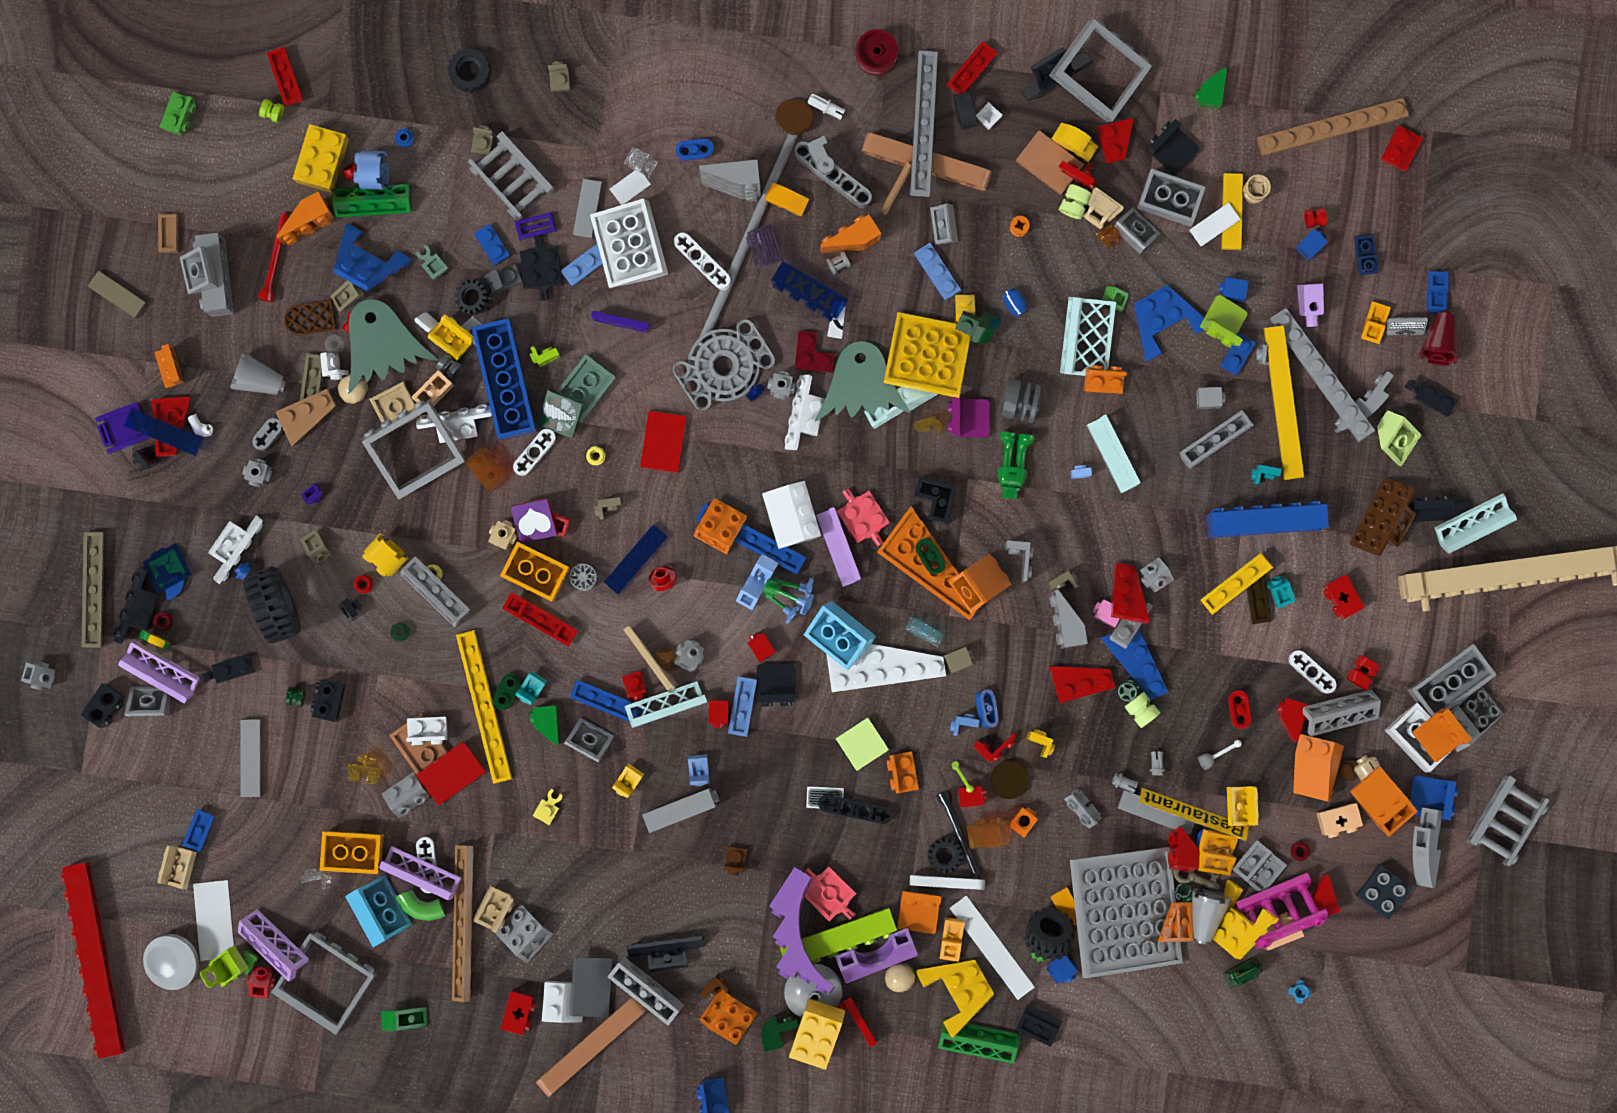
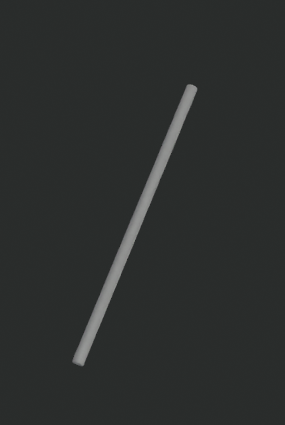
M788 133L727 274L732 281L731 286L727 290L719 291L700 337L714 329L769 203L764 200L772 182L777 184L798 135H790ZM710 335L706 336L700 342L705 343L707 340H709ZM699 345L695 347L692 354L693 357L696 356V353L700 348Z

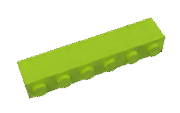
M888 907L804 937L802 941L812 964L821 961V957L827 955L829 958L840 955L839 951L857 949V945L863 942L865 945L874 943L877 937L883 936V939L888 938L897 929ZM786 946L785 949L780 947L782 956H784L789 947Z

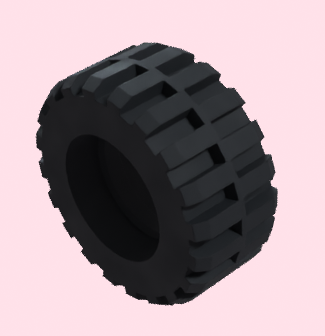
M269 566L246 575L243 579L245 595L252 615L264 639L268 643L275 644L298 635L301 631L300 619L289 588L276 567Z

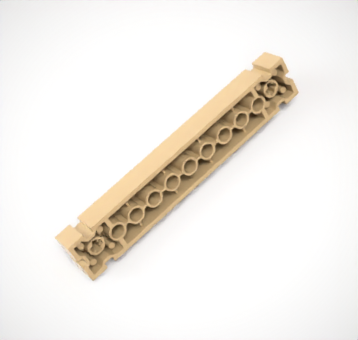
M1617 546L1406 574L1398 577L1401 599H1407V602L1421 600L1422 611L1425 612L1430 611L1429 599L1440 598L1442 594H1445V597L1461 595V591H1464V595L1480 592L1482 588L1483 592L1499 590V586H1502V589L1519 587V583H1521V587L1536 585L1538 584L1537 581H1540V584L1557 582L1556 578H1559V582L1576 579V576H1578V579L1595 577V573H1597V577L1611 574L1613 586H1616Z

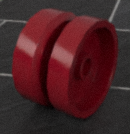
M873 29L865 32L859 38L856 46V61L859 68L871 76H881L892 70L897 61L898 51L895 38L889 32L882 29Z

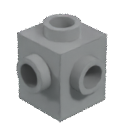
M779 371L778 374L774 373L773 378H769L767 388L771 389L770 395H774L773 398L785 400V398L790 397V393L794 394L796 382H793V377L790 376V373ZM780 381L785 382V386L782 388L778 386Z
M255 458V462L249 460L248 464H245L243 475H245L244 479L249 481V485L260 487V484L267 486L272 477V467L266 465L267 461ZM255 469L259 470L257 475H254Z
M1157 558L1140 570L1143 576L1141 581L1146 588L1150 587L1154 592H1157L1174 580L1168 567L1160 558Z
M694 640L680 643L676 648L675 654L677 656L673 664L691 672L702 663L705 648L701 647Z
M38 661L36 665L26 662L21 681L31 684L30 688L42 690L43 687L50 689L55 679L54 674L56 670L48 668L49 664Z

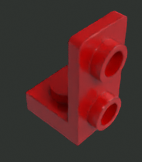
M1012 733L992 754L989 752L991 747L985 741L982 743L977 741L973 747L988 763L991 761L996 762L1003 755L1001 751L1005 747L1009 749L1016 742L1014 738L1017 735Z

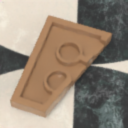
M329 388L276 411L291 447L336 407Z

